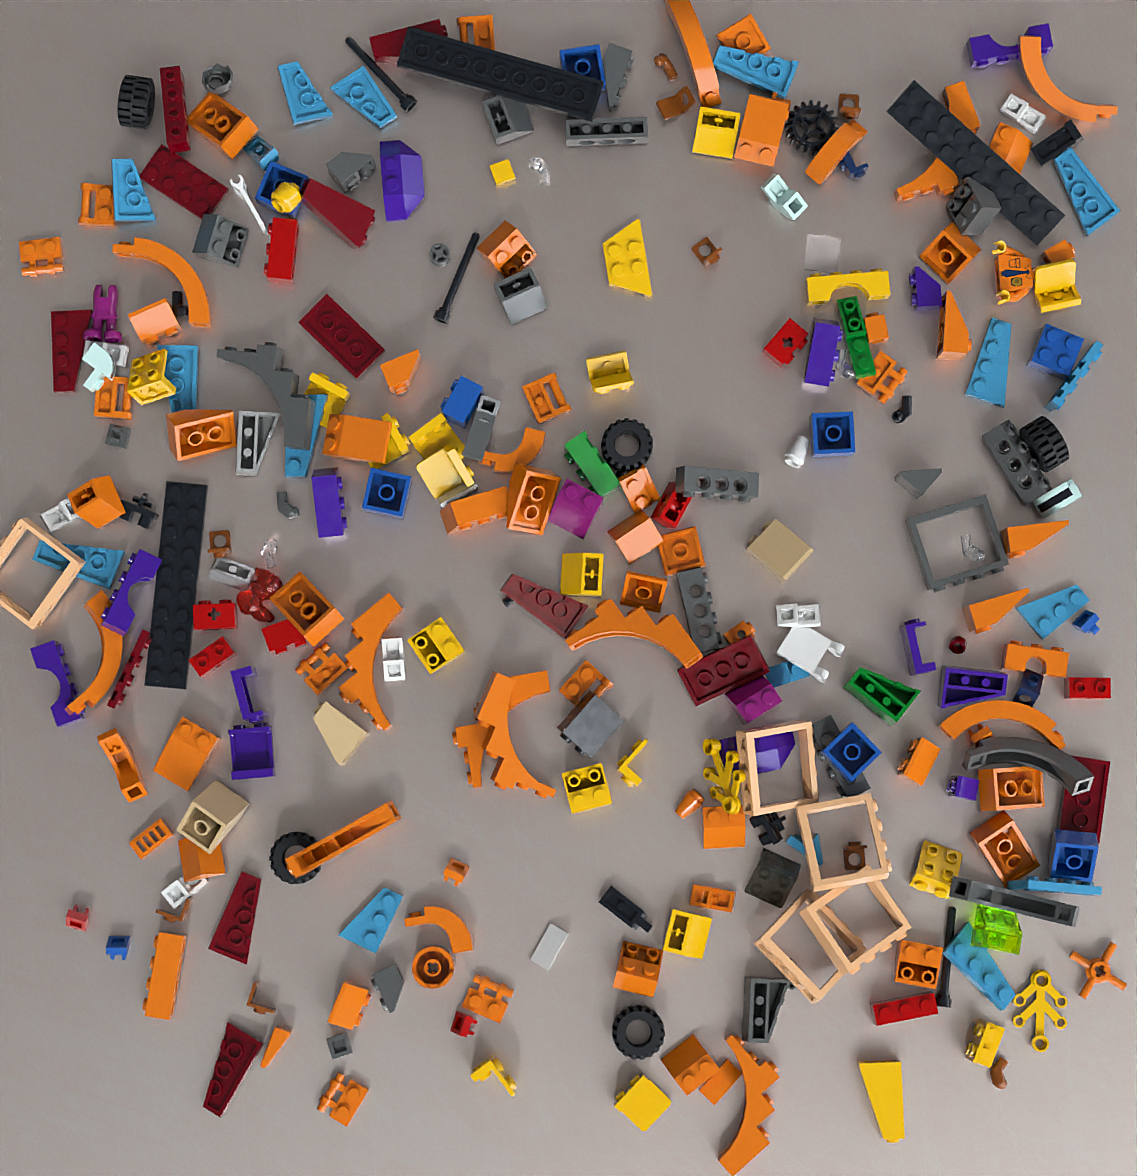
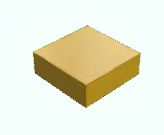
M509 159L489 166L496 186L515 180Z

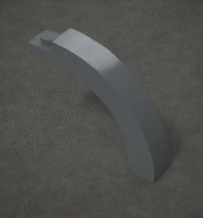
M993 737L979 740L977 748L966 751L962 764L966 771L997 763H1010L1031 767L1054 778L1072 796L1089 791L1094 779L1093 774L1085 766L1062 750L1039 741L1020 737Z
M953 876L949 893L950 897L1071 927H1076L1080 909L1078 906Z

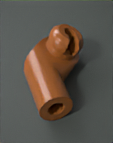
M659 53V55L654 57L655 65L658 67L662 65L669 81L678 78V74L666 54Z
M1001 1056L991 1069L990 1075L992 1083L996 1088L1005 1089L1007 1087V1080H1005L1003 1071L1009 1062Z

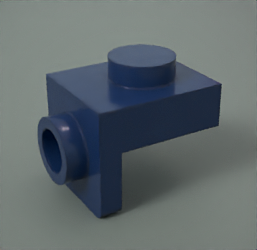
M849 152L838 164L840 170L845 172L848 179L852 177L858 179L864 176L869 167L867 163L856 167Z

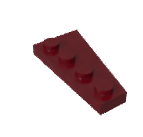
M92 309L51 311L54 393L76 392L86 341L83 339V333L89 329Z
M511 574L499 590L563 639L568 637L589 607V605L575 601L572 598L544 588L515 574Z
M142 629L111 699L107 704L108 707L115 709L117 705H122L126 696L123 694L125 686L130 687L135 677L131 673L134 667L139 668L143 659L140 654L143 648L148 649L152 640L149 637L150 632Z
M241 871L210 942L209 950L247 965L261 883L260 878Z
M227 1022L225 1028V1036L220 1045L221 1049L218 1060H216L213 1077L210 1080L203 1104L205 1109L218 1117H223L264 1045L262 1041L230 1022Z

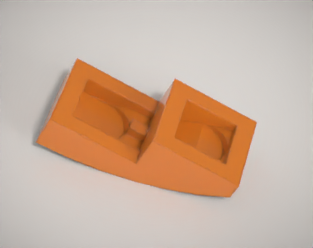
M693 884L690 905L733 913L736 892Z
M728 1059L719 1066L720 1071L709 1078L699 1089L713 1105L723 1097L742 1075Z

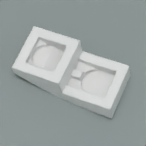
M1010 94L1000 110L1010 120L1036 135L1046 119V115L1029 107L1028 102L1013 94Z
M85 341L83 356L92 344L96 343L113 358L116 366L126 367L129 347L106 344L104 342Z
M69 498L60 502L58 506L40 514V518L50 534L80 517L74 513Z
M797 603L776 605L778 626H821L819 604L798 606Z
M403 637L382 638L385 681L405 680Z
M182 876L161 893L175 909L209 881L207 878L184 882V876Z

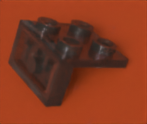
M763 848L744 892L778 908H782L798 878L801 864Z

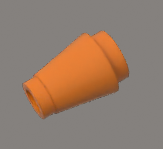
M693 788L691 791H687L675 812L684 819L700 808L705 798Z

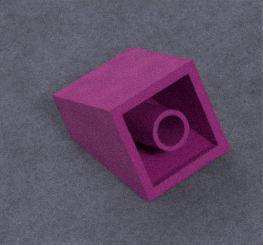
M566 479L547 521L584 540L603 504L604 498Z
M760 676L723 694L743 725L748 724L782 702L772 684L764 676Z

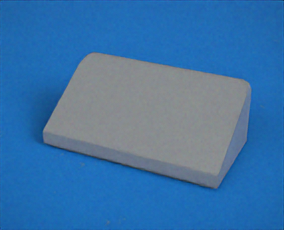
M225 557L216 558L210 569L209 579L247 592L256 569Z

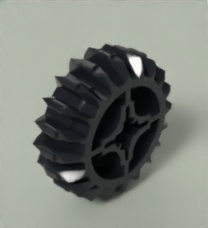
M809 100L808 106L803 101L801 102V108L795 105L794 111H789L790 118L785 121L788 125L784 127V131L789 133L785 137L786 139L792 138L789 143L790 146L797 144L796 151L803 148V154L810 150V154L814 155L815 150L819 152L836 132L835 130L839 129V125L835 124L838 118L835 116L831 117L834 111H826L828 108L827 104L822 108L820 107V101L813 105V101ZM805 114H816L813 118L802 117ZM821 119L826 122L828 133L824 132V129L820 126ZM796 122L800 124L799 127L804 131L802 137L797 133ZM816 122L813 131L810 130L807 134L809 126L813 125ZM811 137H815V138H817V139H820V138L822 139V140L817 141V142H809V141H807V140H808L809 138H811Z

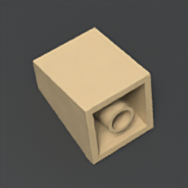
M775 519L773 522L768 520L761 528L763 532L759 537L754 535L747 542L749 547L746 551L782 584L814 550L779 520Z
M325 701L323 704L320 702L313 711L315 714L313 719L336 762L344 766L368 732L330 703Z
M215 780L192 801L176 830L211 854L241 819L249 803L218 780Z

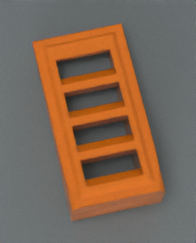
M160 818L130 841L129 844L142 860L175 834L165 820ZM158 826L161 828L165 836L162 837L160 833L157 831L156 828ZM151 831H153V833L159 839L157 842H155L153 837L150 835ZM146 836L152 844L151 847L148 846L143 837ZM140 841L146 851L142 852L136 843Z
M279 1025L274 1028L260 1064L262 1068L269 1065L291 1035L292 1030Z

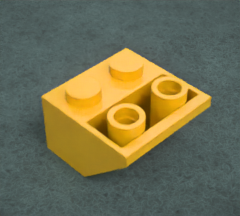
M700 106L692 152L732 159L741 113Z
M562 554L560 594L601 597L604 554Z
M442 617L407 640L430 674L465 653Z
M602 763L561 773L572 814L612 803Z
M672 908L662 950L702 959L712 918Z

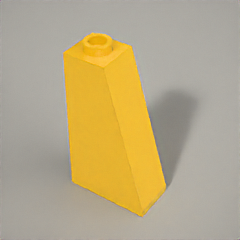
M857 1061V1067L881 1137L886 1139L888 1143H897L899 1139H905L901 1061Z

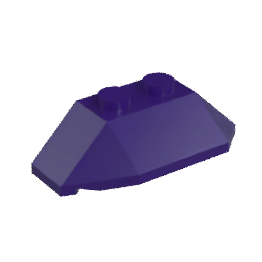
M401 140L380 141V163L386 222L407 220L425 197L422 157Z
M792 731L754 738L757 774L782 768L795 746ZM736 736L719 740L721 743L719 754L724 768L726 753L728 751H737ZM739 762L733 764L732 773L735 770H739Z

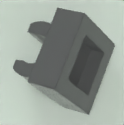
M110 424L105 444L126 449L131 429Z
M347 1032L326 1039L332 1059L353 1053Z

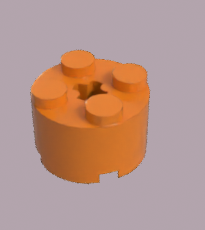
M430 945L421 949L414 957L412 963V973L416 982L430 989L446 985L455 969L451 953L438 945ZM431 962L433 964L436 962L438 964V971H429L430 965L428 963Z

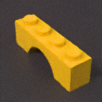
M882 268L871 269L870 272L862 273V270L850 271V274L832 272L830 276H822V274L816 273L809 275L805 280L807 306L827 304L831 294L838 288L845 286L859 289L867 300L888 299L891 295L888 271H882Z

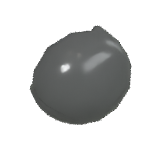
M217 63L203 72L202 83L208 92L224 94L232 87L233 72L229 66L223 67Z

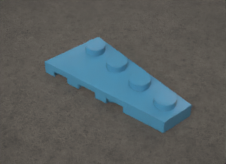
M1071 147L1054 159L1053 162L1086 236L1120 212L1116 204Z
M991 318L965 392L967 396L1001 408L1005 407L1011 336L1010 323Z

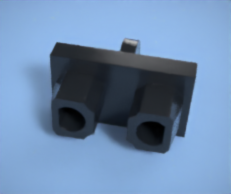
M143 493L141 497L133 496L132 501L137 502L138 506L121 499L126 513L119 518L131 522L134 513L141 514L137 525L146 529L150 528L154 520H158L159 515L144 508L145 506L149 508L153 506V502L148 501L147 493Z
M777 812L752 816L749 819L754 828L763 824L766 832L758 836L763 846L771 843L775 845L783 839L780 832L785 829L782 821L786 820L785 815L779 817Z

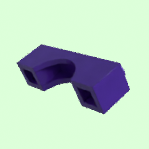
M1049 23L1028 27L1025 35L1040 36L1041 56L1048 55L1053 48ZM989 34L969 38L966 43L971 67L985 68L991 63L1002 65L1013 59L1020 61L1018 44L1002 46L996 43Z
M139 549L136 554H131L127 562L130 567L127 572H122L118 581L121 585L118 590L114 589L109 599L112 601L110 608L105 607L100 617L104 619L101 624L102 626L122 636L127 633L136 615L129 606L128 591L135 583L150 582L154 578L162 559L142 549Z
M53 640L30 648L36 668L51 671L59 680L60 695L57 701L50 707L57 727H64L83 720V714L86 713L85 709L78 715L75 712L69 715L65 711V708L77 698L76 695L79 694L76 683L71 681L70 675L72 671L69 664L64 661L63 655H65L62 644H58V641Z

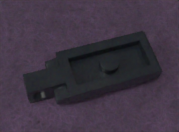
M610 886L600 899L599 903L631 928L633 927L637 930L640 926L648 933L653 927L645 920L647 914L614 887Z

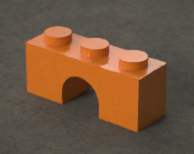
M1010 641V644L1004 645L1001 669L1023 672L1025 671L1028 659L1034 657L1042 664L1043 676L1065 678L1069 653L1063 652L1064 648L1051 647V650L1043 649V645L1031 644V647L1023 646V642Z

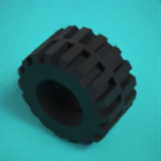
M125 75L118 96L117 113L119 123L125 127L147 129L152 120L155 104L153 79Z
M1040 416L1020 428V438L1027 444L1028 451L1038 462L1039 468L1043 472L1047 473L1069 460V451L1064 438L1056 426L1046 417Z
M624 418V420H616L604 432L601 443L602 455L606 459V463L613 466L615 470L619 469L630 472L634 469H639L641 465L648 462L651 456L653 439L650 431L645 428L642 422L641 424L638 423L636 419L629 420V418ZM629 434L638 440L639 449L635 455L622 456L616 451L615 441L619 436Z
M290 832L276 840L270 850L271 856H269V861H271L270 867L274 870L275 876L289 884H302L313 879L320 872L321 865L295 878L287 869L285 853L290 847L295 845L307 848L317 842L316 838L305 832Z
M641 1005L628 1006L625 1010L620 1011L612 1025L614 1044L624 1056H628L631 1059L643 1060L646 1057L650 1058L663 1045L665 1037L663 1022L659 1015L650 1007ZM634 1020H643L650 1026V1037L643 1044H633L626 1036V1028Z

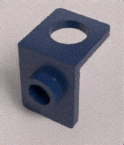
M1025 669L1020 687L1012 702L1033 707L1040 695L1044 676ZM1028 695L1031 700L1028 702L1022 701L1020 696Z

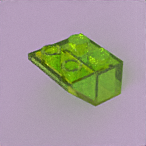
M977 904L970 946L1005 954L1019 955L1023 934L1016 913Z

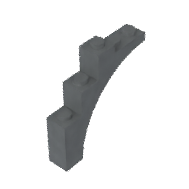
M265 342L264 345L257 344V350L244 348V351H237V348L225 346V349H217V358L249 368L269 386L277 399L282 413L284 446L289 449L310 451L316 402L311 400L308 395H297L300 376L293 373L292 369L281 368L283 350L277 347L276 343Z

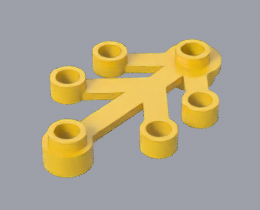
M715 738L705 739L702 744L703 751L706 755H712L718 772L716 774L714 767H706L703 770V776L706 780H711L719 785L710 788V797L722 802V808L726 813L737 814L741 807V802L738 798L740 782H744L746 779V774L743 770H735L732 773L733 764L739 761V754L735 750L728 751L726 753L724 769L719 754L721 750L720 741ZM731 775L733 779L732 788L730 786Z
M1038 969L1031 974V983L1021 993H1017L1012 1002L1014 1005L1021 1007L1026 1003V999L1035 991L1036 999L1020 1015L1013 1016L1012 1024L1021 1028L1025 1025L1026 1020L1036 1012L1035 1036L1031 1039V1046L1038 1052H1044L1049 1047V1041L1044 1036V1014L1046 1013L1053 1020L1056 1028L1064 1029L1067 1026V1020L1060 1016L1045 1000V991L1054 999L1055 1006L1059 1008L1066 1007L1068 1001L1065 996L1060 995L1051 985L1050 974L1045 970ZM1039 976L1044 978L1041 984L1037 982ZM1018 996H1021L1023 999L1020 1004L1016 1003ZM1059 998L1064 999V1003L1062 1005H1058L1057 1000ZM1018 1017H1021L1022 1023L1020 1025H1017L1015 1023V1020ZM1058 1019H1063L1064 1023L1062 1026L1057 1025ZM1038 1039L1042 1040L1040 1047L1036 1046V1040Z

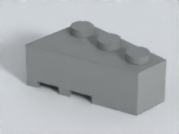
M238 412L235 475L256 476L280 413Z

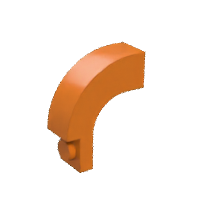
M851 119L848 123L845 122L825 143L804 173L821 185L831 176L842 158L865 137L868 131L854 119Z
M526 427L522 442L515 451L509 454H496L485 451L482 462H479V464L485 466L495 464L494 473L501 474L513 473L515 463L529 466L539 455L546 432Z
M116 728L98 735V743L109 758L116 773L121 792L130 803L148 795L140 769L123 735L121 736Z
M424 906L425 915H421V911L408 913L409 917L404 918L405 927L427 923L442 927L450 938L452 954L473 950L472 938L467 925L456 913L447 908Z

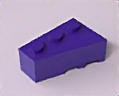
M814 317V328L810 338L811 343L807 356L804 382L829 387V383L833 382L835 377V370L832 369L833 362L838 361L839 350L836 347L837 342L842 340L843 330L840 329L838 321Z
M338 467L315 469L311 479L318 537L344 535V529H348L347 518L343 517L342 509H345L344 497H341L340 489H343L342 477H339Z
M942 665L937 706L942 709L972 701L1006 695L1008 674L1001 671Z

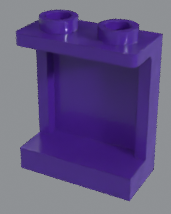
M919 618L904 622V626L899 628L910 676L936 670L935 662L922 664L915 629L925 626L926 622H920Z
M247 666L230 671L243 720L249 721L252 724L264 721L263 717L268 716L267 711L254 712L246 679L257 676L256 668Z
M256 723L254 728H246L245 725H234L233 730H228L231 744L232 780L276 776L272 727H266V723Z

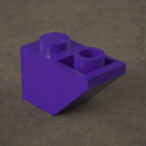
M919 266L914 267L912 273H909V284L913 285V293L910 296L911 305H914L915 311L940 309L942 306L941 285Z
M959 775L951 776V779H948L946 784V791L949 792L948 796L976 801L979 780Z

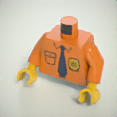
M1004 241L993 242L997 249L992 250V253L1001 254L997 255L994 259L997 287L995 295L1001 297V301L997 303L1000 305L1005 302H1017L1026 296L1033 287L1035 268H1032L1031 258L1007 246Z

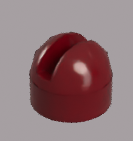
M961 636L953 637L949 644L950 650L956 654H962L967 646L966 639Z

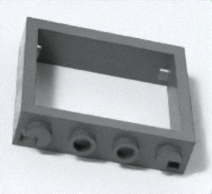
M986 494L905 520L927 591L931 589L934 592L946 589L945 585L953 583V586L966 583L965 579L970 577L973 580L985 577L984 573L989 571L996 574L1004 571V567L1009 565ZM981 506L999 561L934 581L917 525Z

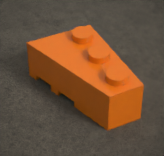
M507 486L447 504L439 511L447 534L458 530H467L476 524L484 525L491 522L490 519L496 517L498 520L506 518L509 495Z

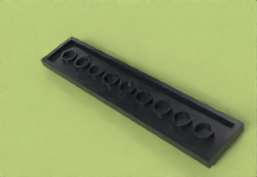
M409 26L397 61V67L590 122L593 121L604 85L602 80Z
M915 80L909 84L886 110L890 116L962 180L966 177H971L992 191L1001 206L999 213L1035 245L1038 246L1064 218L1065 214Z
M166 481L158 558L162 559L156 573L150 628L152 640L148 647L144 686L187 690L190 664L188 660L191 654L194 626L193 605H196L208 485Z

